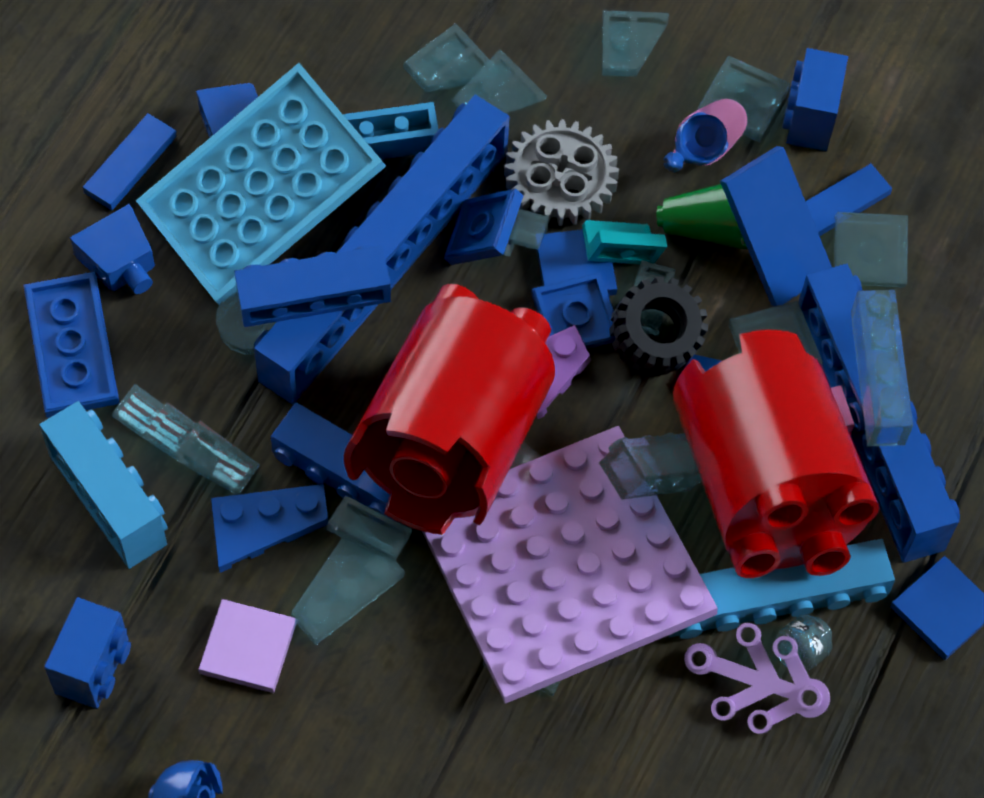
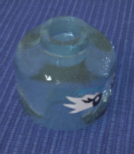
M799 615L780 629L775 637L776 640L781 636H789L796 641L798 645L797 653L806 672L829 656L832 650V632L829 626L822 619L811 615ZM788 640L782 641L779 644V652L782 655L791 653L792 644ZM778 658L779 661L787 667L785 660Z

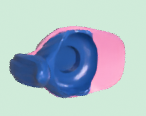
M721 99L698 109L686 117L677 129L674 152H669L663 159L665 168L674 173L680 171L684 163L703 166L711 165L721 159L738 141L746 129L747 115L743 106L731 99Z

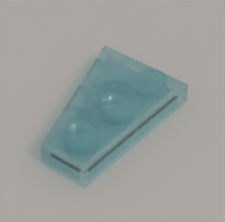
M355 518L292 610L291 616L296 618L297 625L317 645L404 577V570L365 526Z

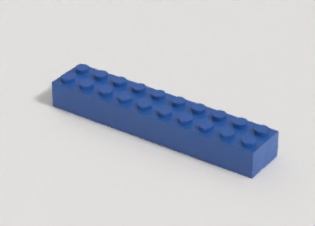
M476 94L467 104L462 103L456 109L449 125L446 128L441 127L435 133L429 148L424 153L419 152L414 157L409 171L403 177L399 176L393 181L388 195L382 202L377 201L372 205L362 225L359 228L355 226L346 236L344 245L337 253L353 251L360 246H382L392 289L461 209L464 200L472 196L507 155L510 116ZM379 304L276 322L269 331L264 330L254 343L258 382L293 405Z

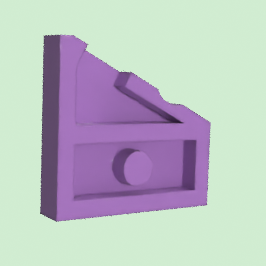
M575 325L549 336L546 341V345L554 360L555 377L536 415L538 419L544 417L547 413L546 408L559 393L562 395L571 385L573 377L580 374L591 362L590 355Z

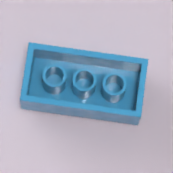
M77 401L39 424L50 458L128 569L167 546L164 531L168 529V526L162 517L165 513L161 504L153 494L149 497L146 496L141 488L144 483L139 473L133 466L126 468L121 460L124 456L120 447L112 437L106 440L100 431L103 429V425L92 409L86 412L81 403Z

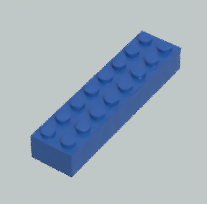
M848 263L806 274L797 305V312L830 388L842 386L855 424L851 433V439L901 560L905 563L943 552L959 523V508L955 500H950L945 490L946 481L944 473L939 466L935 467L930 455V441L925 433L921 434L916 423L917 412L915 406L911 401L906 400L903 393L901 374L897 369H893L889 360L888 344L883 337H879L875 328L876 319L874 312L870 306L865 305L862 298L861 282L857 275H852Z

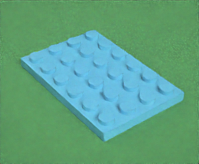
M298 63L139 197L136 202L212 298L221 306L237 293L235 270H241L246 266L254 264L261 266L270 265L385 168L386 165L301 64Z

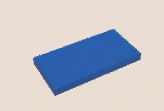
M774 147L720 181L771 306L778 308L799 295L802 291L806 274L832 268L784 147Z
M96 272L23 285L46 417L54 416L77 401L81 403L85 410L120 404Z

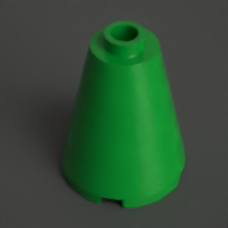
M721 184L664 198L663 206H657V225L664 228L665 234L743 250L748 249Z

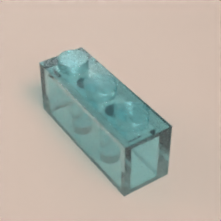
M667 433L663 436L654 437L645 435L634 439L620 438L609 446V453L599 462L622 500L691 491L701 481L685 433Z

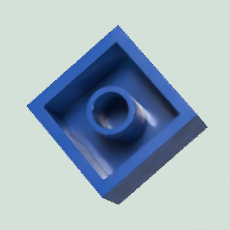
M807 48L804 61L797 60L782 129L789 130L787 144L822 151L828 150L838 114L848 56Z
M78 597L76 598L44 666L55 694L98 709L102 698L108 699L115 684L113 674L118 663H125L131 649V642H128L127 629L120 612Z

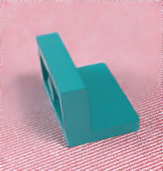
M586 220L582 225L588 261L654 265L667 248L665 235L651 234L650 226L647 224Z

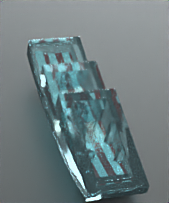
M134 384L111 415L172 458L236 495L241 492L260 466L259 463L202 421H199L198 424L170 403L167 402L163 405L136 384Z

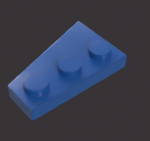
M324 484L211 498L220 573L232 568V564L250 557L252 559L263 554L265 549L283 541L288 543L328 525Z

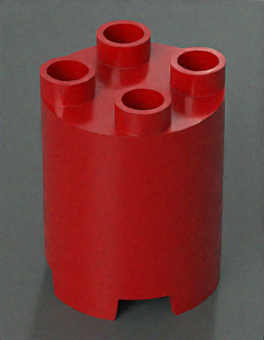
M447 284L442 286L434 301L427 305L418 316L345 448L344 466L349 479L357 480L365 470L378 486L390 494L384 514L411 528L443 535L455 518L475 516L473 522L480 526L554 381L555 364L552 354L546 345V341L551 333V327L546 318L529 308H516L509 312L500 306L478 299L472 291L461 285Z
M757 330L739 334L742 353L721 361L706 372L700 362L693 359L679 375L673 391V401L725 547L730 554L737 575L743 578H757L770 573L774 569L791 568L805 565L806 571L814 576L832 574L842 569L849 562L850 552L846 544L853 540L866 527L868 522L877 515L879 511L878 502L822 366L817 359L806 353L798 335L783 330Z

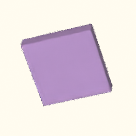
M222 599L199 667V673L274 693L296 626V618Z

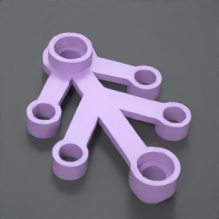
M744 623L740 625L736 632V638L741 645L746 646L757 670L717 657L716 651L710 645L703 643L690 646L685 653V664L695 674H708L712 671L752 685V687L729 698L719 697L713 701L711 712L718 720H729L735 715L736 711L772 694L789 699L767 712L764 710L752 712L748 717V726L754 733H766L771 729L772 725L796 713L808 718L820 716L827 710L830 704L828 688L820 680L809 678L797 653V642L792 637H778L774 641L773 651L778 658L785 660L794 684L779 679L760 640L761 631L755 624ZM748 627L755 631V638L752 642H746L742 638L743 630ZM784 640H788L792 644V651L788 655H782L779 652V644ZM698 651H702L706 655V662L702 666H697L693 661L694 654ZM808 690L814 691L817 695L816 703L811 706L803 701V695ZM721 701H726L730 705V712L726 716H721L717 711V706ZM758 714L764 715L767 719V725L764 729H758L754 725V718Z

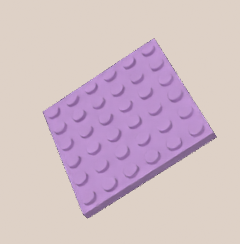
M619 425L509 469L480 526L473 522L475 516L455 518L443 535L422 531L505 704L717 615L718 607Z

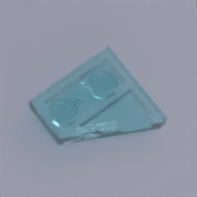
M603 10L602 75L636 77L667 27L669 13Z
M456 23L407 59L403 66L425 92L493 80L498 77L500 71Z
M500 49L461 88L451 101L459 107L462 103L467 104L476 94L504 113H509L541 102L547 98V95Z

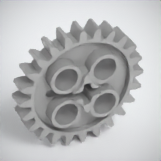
M561 119L559 127L554 128L548 120L546 121L545 130H541L535 124L533 125L532 136L523 131L521 133V142L513 141L512 152H507L504 169L506 189H517L524 196L519 209L522 211L531 207L532 219L540 213L544 214L545 224L552 217H557L559 226H562L564 218L567 217L570 218L573 225H577L578 215H582L586 220H590L591 209L601 213L603 203L610 204L612 192H616L619 168H616L617 156L611 155L612 145L602 146V134L592 138V127L590 126L583 132L579 131V122L575 121L571 128H566L564 119ZM544 152H553V153H555V154H554V155H546V154H544ZM577 161H586V162H589V163H588V164H580V163H578ZM540 180V181H544V182H546V183H544V184H537V183H534V181ZM574 189V190H578V191H580V192H579V193H571V192H568L567 190Z

